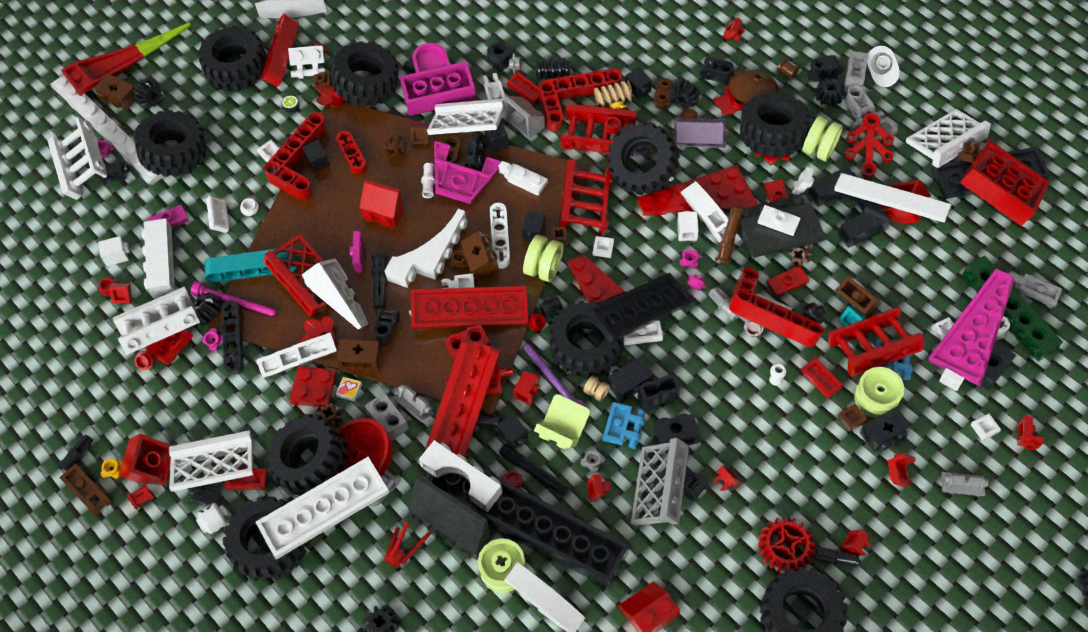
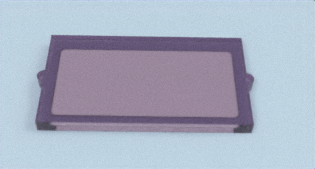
M674 118L673 140L679 147L726 148V136L728 135L726 131L727 119Z

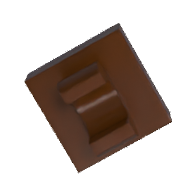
M429 125L410 126L411 144H429L427 132Z
M971 141L965 142L963 145L964 150L958 152V160L973 162L981 151L979 143L976 142L971 147Z
M856 404L838 414V418L849 432L865 424L868 420Z

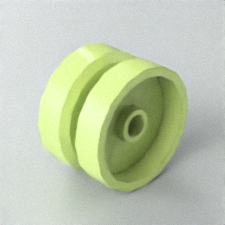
M818 116L809 130L802 151L808 155H813L817 151V158L827 162L838 143L843 125L833 122L828 127V119Z
M537 234L532 239L527 250L523 273L532 277L539 273L541 280L551 282L557 273L562 259L563 243L556 240L548 243L546 237Z
M871 368L864 372L859 380L854 395L855 403L862 413L869 417L877 418L889 410L898 407L904 395L905 387L903 381L896 372L889 368Z
M502 538L492 540L479 553L478 566L481 578L489 589L500 593L515 590L504 580L517 562L526 568L523 551L517 543Z

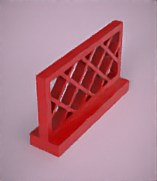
M299 234L274 251L266 252L263 263L312 318L320 309L328 304L325 301L318 304L314 299V292L302 285L304 267L312 268L315 266L314 264L304 263L305 256L314 257L316 264L324 260L306 239ZM300 241L304 246V251L292 249L293 244ZM281 252L290 253L289 261L281 260L277 255ZM292 254L303 255L302 263L291 261ZM290 265L301 267V275L293 274L290 271Z

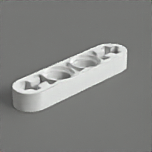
M494 203L490 207L492 249L497 254L499 268H506L510 264L507 211L504 204ZM497 210H500L501 218H497ZM501 224L504 226V229L499 231L494 227ZM498 240L506 242L503 246H497L495 243ZM499 252H503V261H500Z

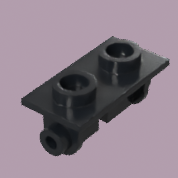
M477 133L476 138H472L468 143L467 153L469 155L466 158L465 167L470 169L477 168L482 172L487 145L485 140Z

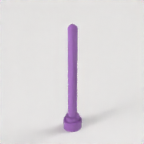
M525 344L524 350L560 394L587 407L582 400L575 399L531 345Z

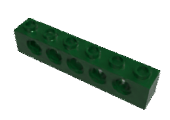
M984 255L968 264L962 276L978 293L997 268ZM1012 286L1003 316L1010 322L1009 329L1015 338L1039 362L1057 351L1063 341Z

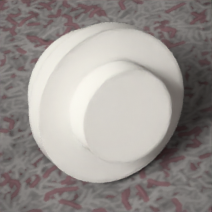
M247 198L242 201L240 209L244 215L252 216L258 212L259 205L255 200Z

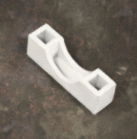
M434 440L419 458L421 467L436 478L449 473L464 476L470 483V501L486 512L489 511L502 494L501 483L495 477L491 476L489 478L483 474L484 471L480 467L470 465L465 457L461 454L455 455L444 443L439 444Z

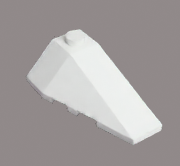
M336 258L319 262L302 274L305 284L357 329L369 324L360 304L354 301L353 295L355 293L352 288H348L346 284L348 278Z

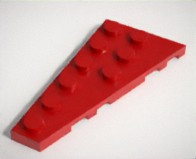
M737 165L637 198V204L643 216L666 215L667 213L684 211L694 212L681 194V191L696 181L722 212L731 210L732 206L743 208L758 205Z

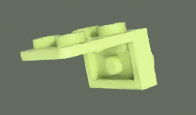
M557 394L553 397L544 421L537 423L534 431L539 433V437L544 440L550 441L551 439L556 441V445L560 448L567 450L568 448L576 447L591 411L589 408Z

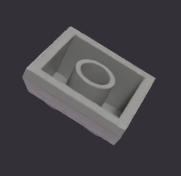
M516 96L504 97L506 120L527 138L531 139L545 128L544 115L542 112L534 109L528 101Z

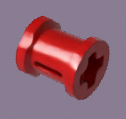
M145 483L132 494H126L136 510L139 508V505L147 500L155 499Z

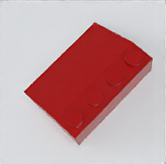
M988 140L964 174L960 183L977 194L982 200L994 206L998 211L1004 213L1012 221L1022 226L1036 213L1050 182L991 140Z

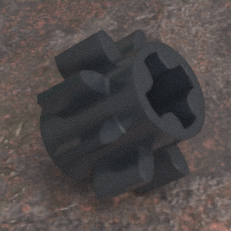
M551 295L542 298L543 302L540 304V309L544 317L549 316L553 320L555 315L559 316V311L563 308L558 297H551Z
M813 302L803 307L802 316L819 324L824 321L823 317H825L826 311L822 305L818 306Z

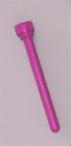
M195 281L191 287V295L201 297L202 294L210 292L222 301H234L241 307L270 316L276 315V310L209 289L205 286V283Z

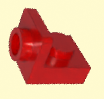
M1025 415L1018 423L1017 445L1029 450L1039 449L1044 443L1043 437L1034 436L1036 427L1033 425V417Z

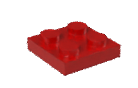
M298 366L289 399L290 404L324 408L323 405L330 406L337 371Z

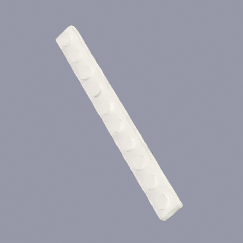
M64 75L51 83L52 87L85 120H88L93 128L113 145L151 185L163 178L162 174H159V176L153 174L152 171L149 172L140 164L134 141L85 93L79 96Z

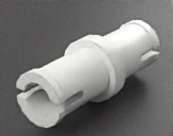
M425 163L423 166V177L421 178V183L423 184L422 196L424 198H432L434 196L435 166L432 163Z

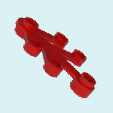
M875 113L865 115L862 119V125L849 132L846 136V141L849 144H854L858 136L867 130V136L845 152V158L853 160L856 154L866 147L865 164L861 168V174L865 178H872L877 170L876 165L873 164L874 148L882 155L881 159L883 162L890 163L893 159V153L884 146H891L894 142V137L880 126V118ZM874 132L883 138V145L874 137ZM848 152H852L854 155L849 156ZM885 155H889L890 158L887 159V158H885L884 156H885ZM865 170H870L871 174L866 173Z

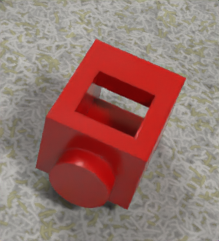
M524 371L513 389L514 398L532 406L533 395L536 396L540 389V376L534 372Z

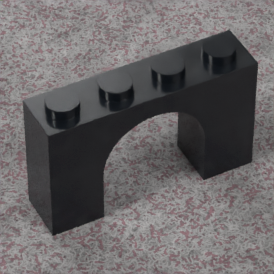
M845 167L814 181L809 188L808 194L817 207L837 198L850 199L860 207L862 214L841 224L838 232L845 245L850 248L886 231L890 220L888 215L880 209L878 203L835 191V185L841 173L857 177L849 167Z

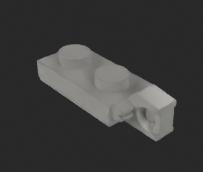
M1009 272L1014 277L1013 287L1019 293L1052 307L1057 305L1062 288L1026 273L1025 275H1016Z

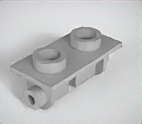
M402 384L398 389L400 393L392 397L419 421H423L434 414L431 403L427 402L420 395L415 398L416 392L408 385Z
M942 472V492L985 496V487L988 486V479H985L984 476Z

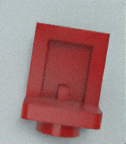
M898 453L894 455V458L887 460L890 471L889 478L893 484L902 487L911 485L906 465L915 462V457L906 453Z

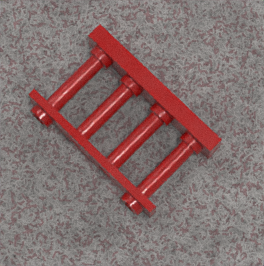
M567 104L566 120H570L568 135H561L560 137L561 148L610 153L608 147L609 144L614 143V140H610V133L606 132L605 129L603 139L592 138L594 123L605 124L608 118L617 117L622 123V128L628 129L629 124L634 123L636 125L637 111ZM577 121L587 122L585 137L575 136Z
M568 159L564 174L558 227L562 226L566 229L567 224L571 223L598 227V236L601 237L604 230L607 231L609 220H606L608 192L613 177L608 166L605 174L602 175L578 170V168H575L576 160ZM579 177L603 182L602 190L576 185L573 179ZM578 192L601 197V205L574 200L571 197L572 193ZM575 207L600 212L599 220L574 216L573 213H570V209Z
M897 307L829 332L828 346L831 348L840 345L849 358L847 372L853 377L871 368L880 367L923 351L924 337L921 333L908 334L900 323L901 308ZM893 326L902 339L892 342L883 329ZM875 332L884 346L874 348L865 335ZM857 338L867 352L856 355L847 342Z

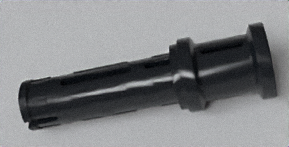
M374 253L371 256L373 261L371 275L374 277L373 308L379 310L380 307L385 308V269L388 255L384 253ZM378 286H380V296L378 295Z

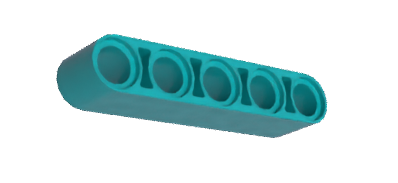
M270 250L208 258L205 260V280L221 282L272 275L273 273L263 263L264 254ZM281 252L277 256L281 260L289 261L290 253ZM292 254L291 261L297 262L296 254ZM290 265L291 272L297 269V266Z

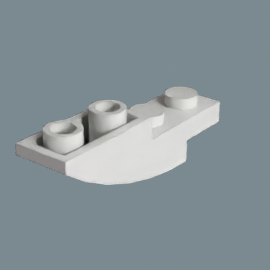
M695 181L681 191V194L694 212H697V216L706 224L717 241L721 242L723 241L728 218L706 191ZM736 234L734 244L741 239L738 234Z

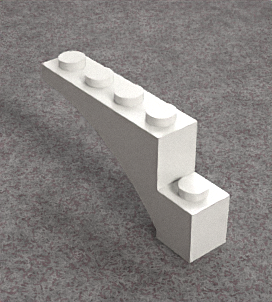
M458 209L446 227L426 244L404 255L392 256L385 269L387 281L408 288L410 282L414 281L416 273L436 280L438 275L444 270L446 259L451 257L454 244L458 243L462 229L464 230L467 226L468 220L466 219L465 211Z

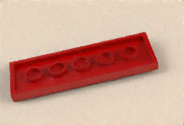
M526 286L411 290L412 329L459 328L476 326L478 324H481L482 327L528 325Z

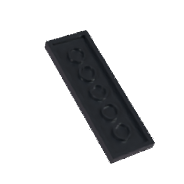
M1037 146L1008 152L1043 178L1049 180L1051 174ZM962 160L946 163L939 168L933 166L931 171L944 199L975 194L960 183L973 162Z
M669 272L590 308L587 314L607 340L613 343L689 306L693 300Z

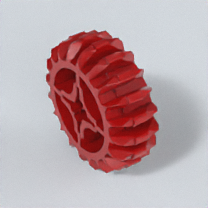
M787 516L784 517L783 522L779 518L775 519V523L769 521L768 527H763V533L759 534L758 537L760 542H758L757 546L761 548L759 555L765 556L763 559L764 563L771 562L770 569H773L774 566L778 567V573H781L782 569L793 568L794 571L798 567H805L806 569V564L810 565L812 562L810 557L815 556L813 549L816 548V543L812 542L814 535H808L810 528L803 529V522L799 525L795 524V518L789 522ZM778 533L779 541L771 546L770 538ZM783 543H787V545L789 544L790 548H786V546L784 547ZM803 545V554L795 558V549ZM777 554L783 555L786 559L779 557Z

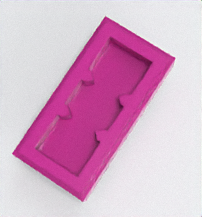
M182 205L147 218L148 221L167 219L171 228L188 222Z
M353 231V247H350V257L353 258L352 264L355 273H362L363 238L360 231Z

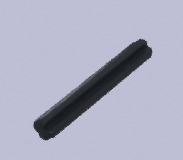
M507 444L500 448V455L561 496L567 493L569 489L567 484Z

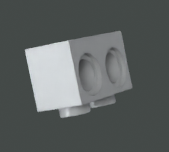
M850 52L844 81L846 92L851 85L863 87L868 53Z
M383 393L366 404L365 409L369 417L380 423L389 432L391 439L394 440L409 430L407 425L409 419L403 411L399 412L396 407L398 405L392 397L388 398ZM387 407L385 411H379L380 408ZM398 422L395 426H390V423Z

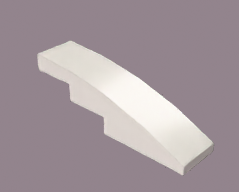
M266 0L255 3L258 15L262 18H280L283 13L294 18L327 12L324 0Z
M331 333L298 343L256 361L262 378H266L334 353L337 350Z
M518 562L504 580L520 592L523 598L536 606L539 612L566 632H576L585 619L569 602Z

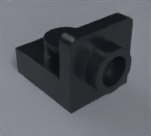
M118 156V164L105 165L107 177L104 178L105 182L127 180V172L130 171V167L123 156Z
M212 484L189 488L187 496L190 497L188 503L196 502L204 506L212 503L216 504L222 488Z

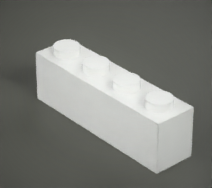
M167 219L144 222V229H142V237L145 240V245H143L142 249L146 258V262H143V268L146 273L144 286L152 296L167 294L175 291L172 228Z

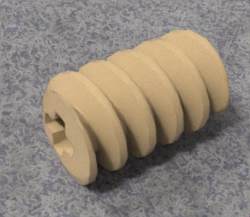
M622 81L620 85L614 83V87L609 84L607 89L604 86H601L600 90L594 88L597 105L600 104L603 108H605V103L610 107L612 101L615 103L621 100L625 104V98L632 102V90L629 81H627V84Z

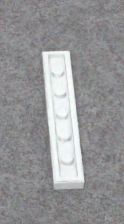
M841 173L835 185V191L944 223L951 209V204L843 173Z

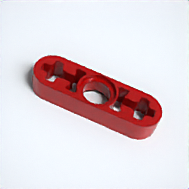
M348 131L339 132L336 136L337 144L351 171L354 174H363L367 170L366 161L353 136ZM345 138L348 141V144L346 145L344 140L342 139ZM349 150L356 151L354 155L347 154ZM356 160L358 161L359 165H361L360 167H358L355 164Z

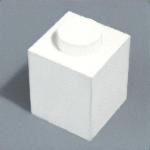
M678 212L677 227L679 241H697V212Z
M120 236L98 242L100 257L106 266L129 261L127 253H130L128 243H124Z

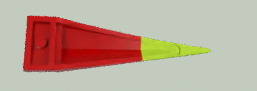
M186 23L151 39L113 52L76 61L61 69V72L78 95L81 96L95 88L107 73L116 77L191 27V23Z

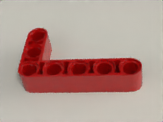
M607 69L543 80L539 85L538 97L547 129L551 132H558L562 128L563 113L559 100L594 95V88L600 90L601 86H604L607 89L609 84L613 87L614 83L620 85L622 79L621 71L618 69Z
M311 113L264 166L269 183L302 201L311 198V185L306 177L292 169L304 157L302 147L317 141L325 133L326 126L321 113Z
M744 268L735 284L729 309L736 315L798 343L814 347L824 332L823 326L816 321L754 294L759 274L753 268Z

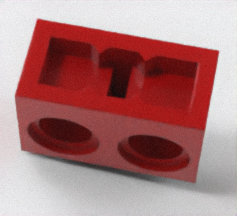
M481 324L472 325L466 330L451 334L445 339L447 350L453 362L458 352V349H455V347L460 346L463 338L471 341L479 338L480 340L475 342L491 346Z

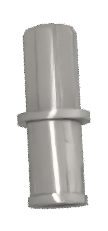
M714 288L708 293L710 298L719 306L718 309L723 310L731 321H735L740 317L729 309L730 298H726L718 288Z

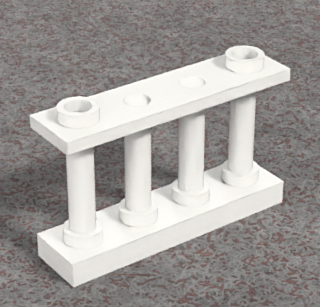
M80 117L75 118L78 129L63 141L54 137L48 140L62 192L76 200L82 196L80 185L95 173L104 178L107 177L105 164L103 163L93 132V126L88 120H83ZM81 136L82 142L68 152V145ZM85 149L86 155L72 165V158ZM89 162L90 168L76 178V172Z
M185 286L113 317V321L121 334L118 341L126 355L200 323L191 306L193 302Z

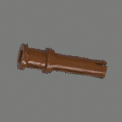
M731 207L723 241L719 242L720 249L715 261L731 265L730 259L733 250L736 248L734 242L743 209Z

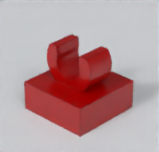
M737 17L729 23L722 37L726 40L733 37L734 40L739 41L742 38L741 34L745 32L744 28L740 27L743 21Z
M111 283L109 285L112 303L130 304L132 302L131 284Z
M721 466L716 471L720 476H716L713 480L714 483H718L720 480L724 481V486L720 489L721 491H727L730 487L736 488L741 483L740 479L728 466Z
M593 474L587 481L589 502H597L603 495L608 494L607 491L612 490L611 483L609 481L602 482L600 474Z
M864 530L849 531L841 549L848 553L865 556L866 553L862 551V548L870 547L871 544L867 541L869 535Z

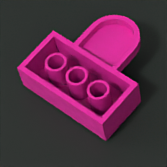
M425 43L417 47L412 56L416 73L399 76L409 116L433 111L436 104L476 100L475 87L467 61L450 65L446 50L436 43Z

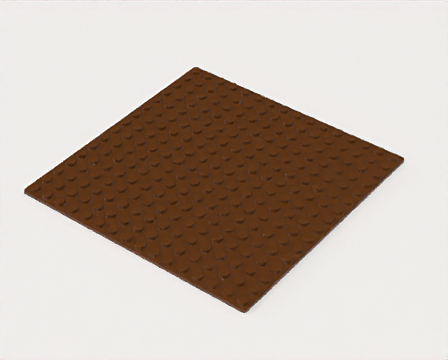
M344 102L340 107L325 105L321 114L324 117L326 131L318 140L327 155L330 166L313 173L304 155L292 170L309 180L312 190L311 198L302 201L280 189L247 253L277 249L301 234L324 261L336 258L348 278L346 281L348 288H352L355 293L353 299L360 304L369 324L357 329L329 304L310 318L274 274L232 280L225 293L276 310V315L270 316L240 306L243 341L274 351H281L300 343V339L307 334L304 329V322L306 320L317 319L321 321L324 316H328L334 322L333 332L336 336L334 344L337 351L310 362L399 388L402 384L408 385L416 394L441 401L447 385L446 377L450 376L454 364L447 350L445 339L451 334L466 330L468 327L412 329V321L409 314L411 310V290L448 288L449 286L447 285L442 286V279L453 281L455 275L472 274L469 266L465 269L461 267L452 268L450 266L452 257L446 259L444 270L438 275L436 280L416 273L414 281L410 282L408 288L389 282L385 277L384 310H399L400 320L396 327L393 341L386 346L380 345L382 352L379 370L340 369L337 363L340 339L354 338L364 341L373 339L376 341L374 326L378 310L373 308L374 277L371 275V269L373 268L372 254H387V267L392 256L404 255L434 238L446 227L458 209L465 211L468 222L466 228L462 229L460 239L457 244H454L452 252L457 250L463 251L461 241L477 231L488 235L492 240L490 207L494 203H502L506 206L510 264L506 268H497L482 278L473 274L475 288L526 286L529 318L530 314L535 311L546 281L539 278V273L535 277L523 273L525 256L531 242L522 239V226L527 211L545 214L546 225L542 236L548 239V243L551 242V231L559 225L564 174L568 160L509 145V148L493 154L487 145L484 155L485 161L489 157L507 162L510 165L516 164L547 178L548 183L540 195H535L508 182L504 174L498 170L471 204L436 194L435 184L434 196L432 198H424L422 196L423 184L421 183L424 172L423 166L425 163L434 164L435 141L443 143L444 138L449 135L459 137L461 150L456 164L465 167L466 158L469 155L467 153L468 143L472 138H476V136L462 132L429 135V144H411L410 126L430 124L359 105L356 106ZM348 131L353 136L366 161L367 170L363 174H354L351 171L337 144L336 136L339 132ZM391 134H398L405 140L404 153L400 152L398 156H390L384 150V138H388ZM345 138L342 139V140H344L345 144L347 145V144H348V141H347ZM349 150L347 152L348 155H354L356 153L355 150ZM356 160L355 164L358 167H360L361 165H359L358 161ZM575 162V168H578V170L590 171L588 165ZM576 177V179H573V182L576 185L584 186L586 179ZM365 180L400 190L404 212L396 228L386 227L381 223L369 222L362 218L360 203ZM574 192L571 197L574 200H578L581 193ZM575 207L570 209V213L574 212ZM497 210V218H501L500 210ZM498 224L494 228L500 231L504 229V226ZM353 231H360L363 238L362 273H355L352 264L353 258L350 257V247H353ZM498 240L495 244L497 246H503L506 242L504 240ZM298 241L293 244V249L304 251V246ZM499 252L500 261H503V252ZM296 254L297 262L302 263L303 255ZM305 256L304 263L315 265L316 260L314 257ZM297 266V269L292 271V273L301 275V267ZM304 267L303 274L311 268ZM302 279V285H303L305 288H309V287L305 284V280ZM378 286V295H379V296H380V286ZM314 293V299L318 304L324 301ZM231 307L228 312L231 314V319H235L232 317V310H235V308ZM221 311L208 325L209 330L216 328L219 334H222ZM236 324L229 325V333H233L236 330ZM529 324L482 327L490 341L491 347L501 350L497 361L500 369L513 367ZM475 338V339H473L472 341H478V340H480V339H479V338ZM508 375V376H502V380H501L502 392H503V389H504V387H505V384H506V382H507V379H508L509 375ZM502 393L486 395L481 410L484 415L492 416Z

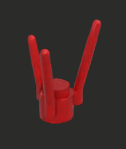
M409 521L405 522L398 539L399 527H396L388 550L384 555V561L396 568L400 564L405 566L407 560L431 535L430 532H427L404 556L405 551L400 549L399 546L407 531Z

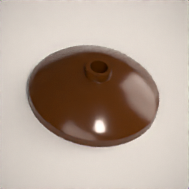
M745 69L734 73L728 84L731 94L744 104L753 97H759L764 93L776 92V94H780V88L771 76L753 69Z

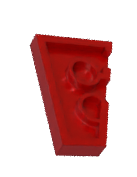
M584 254L567 261V266L587 303L596 301V304L599 305L625 293L619 285Z

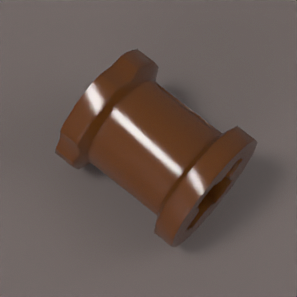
M784 58L779 63L777 72L783 73L790 80H793L798 74L800 67L790 64Z
M562 226L553 228L551 231L552 240L562 242L565 249L568 245L567 230Z

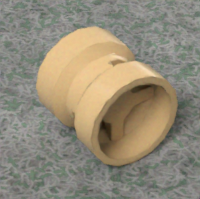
M592 375L585 384L583 392L587 395H593L596 400L602 402L610 389V385L606 382H600L597 377Z

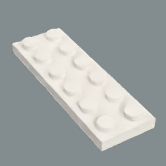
M367 457L256 521V524L274 557L278 559L387 495L389 490L371 460Z

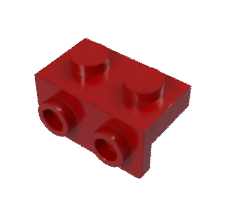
M184 329L146 346L145 350L151 353L155 360L169 365L176 359L179 352L188 345L193 335L190 331Z

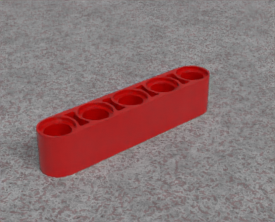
M285 13L281 15L277 22L261 75V79L276 87L283 80L289 60L288 48H292L299 26L297 20Z

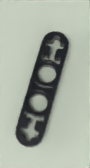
M227 301L221 308L223 362L226 371L231 374H239L244 367L241 308L236 302ZM231 307L235 308V310H232V317L235 319H231V314L228 312ZM230 324H236L237 326L233 333L228 332ZM237 342L236 350L229 351V344ZM230 356H234V361L238 363V365L234 366V369L230 367L233 364V358Z

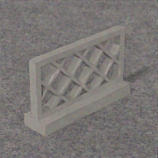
M673 438L670 439V443L642 447L631 518L632 525L638 526L669 522L672 525L679 524L689 446L680 439ZM669 449L668 457L664 459L662 455ZM654 452L655 455H654L653 458L648 462V461H647L648 453ZM660 459L662 463L654 470L652 466ZM666 468V474L661 478L659 475ZM651 470L652 475L645 481V474ZM657 478L660 482L652 490L650 485ZM664 486L663 495L659 498L656 494ZM648 489L650 493L642 500V494ZM655 498L657 502L649 509L647 504ZM661 506L660 516L656 517L654 513ZM645 508L647 513L642 519H639L640 512Z

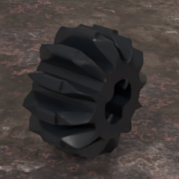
M150 78L140 79V84H136L137 88L133 90L135 93L133 98L140 106L145 108L156 107L157 102H161L160 97L163 96L161 93L163 88L159 82Z
M825 78L823 81H820L815 90L816 101H820L821 105L826 104L827 107L830 105L836 107L837 104H841L846 94L844 84H840V80L834 81L833 78L831 80Z
M681 79L676 81L670 91L671 101L676 102L675 105H680L681 108L684 106L687 109L694 107L700 98L699 87H696L695 83H690L689 80L684 81Z
M210 292L202 294L192 305L201 325L209 324L211 320H214L222 308L220 299Z
M383 605L381 610L374 606L375 612L367 611L366 614L369 618H364L362 621L366 625L363 627L364 632H394L393 630L399 629V625L396 623L399 617L394 615V609L391 608L387 611L386 605ZM378 622L381 624V626H382L381 628H378V626H377V623H378Z

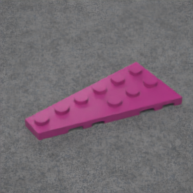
M998 269L994 270L929 356L928 360L930 363L943 369L947 368L964 377L965 380L981 387L1014 283L1013 275Z

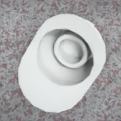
M886 46L873 48L869 52L867 59L872 78L881 87L892 86L896 83L900 74L894 53Z

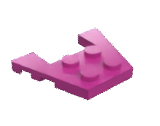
M435 141V193L471 204L499 170L498 166L502 161L487 157L483 170L480 172L446 161L451 146Z

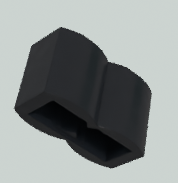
M666 375L658 381H648L640 385L638 388V399L642 409L651 410L658 407L661 403L669 404L680 398L681 385L677 376Z

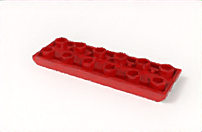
M465 338L462 339L425 451L435 440L439 444H446L455 455L461 454L466 458L501 352L500 349Z

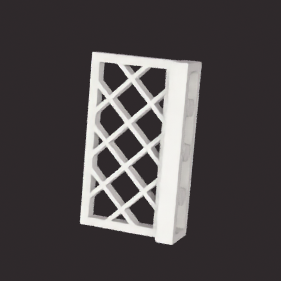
M503 99L436 104L434 107L436 114L427 132L428 135L497 130L501 118L506 117Z
M956 109L906 138V143L933 159L932 165L939 168L957 157L958 152L964 150L963 145L965 142L971 141L972 147V144L980 143L987 139L991 123L986 120L979 123ZM958 117L961 120H952V118ZM940 125H949V127H939V126H940ZM952 125H962V128H953ZM928 132H937V135H930V134H927V133H928ZM940 133H950V135H940ZM953 133H963L960 136L953 135ZM915 140H924V142H917ZM927 140H937L938 143H930ZM941 140H943V141H950V142H948V143H941ZM928 148H938V149H936L935 152H933V151H931V150L928 149Z
M250 430L169 446V454L171 456L169 488L171 492L253 475V450H255V443ZM247 451L242 457L237 455V453ZM226 456L222 461L217 459V457ZM232 458L237 459L232 466L227 464ZM206 460L201 465L196 463L197 461ZM212 462L217 464L212 470L206 468ZM243 463L248 465V469L237 470ZM185 464L181 469L176 467L177 465ZM192 466L197 468L192 474L186 472ZM222 467L227 469L224 474H216ZM202 471L207 473L203 478H196ZM181 476L186 477L183 482L176 483V480Z

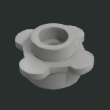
M513 53V59L509 60L510 69H513V74L521 70V57H515V53Z
M590 449L587 451L585 458L581 459V465L588 467L591 472L595 473L598 471L600 464L604 463L605 458L598 452Z

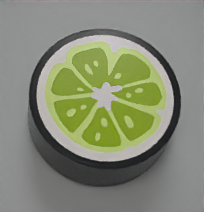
M288 95L281 101L282 107L286 112H295L300 106L298 98L294 95Z

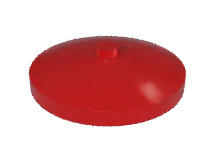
M369 418L354 419L337 428L343 433L348 442L349 458H346L348 462L346 469L369 457L378 474L382 477L389 466L393 451L389 432L380 423Z

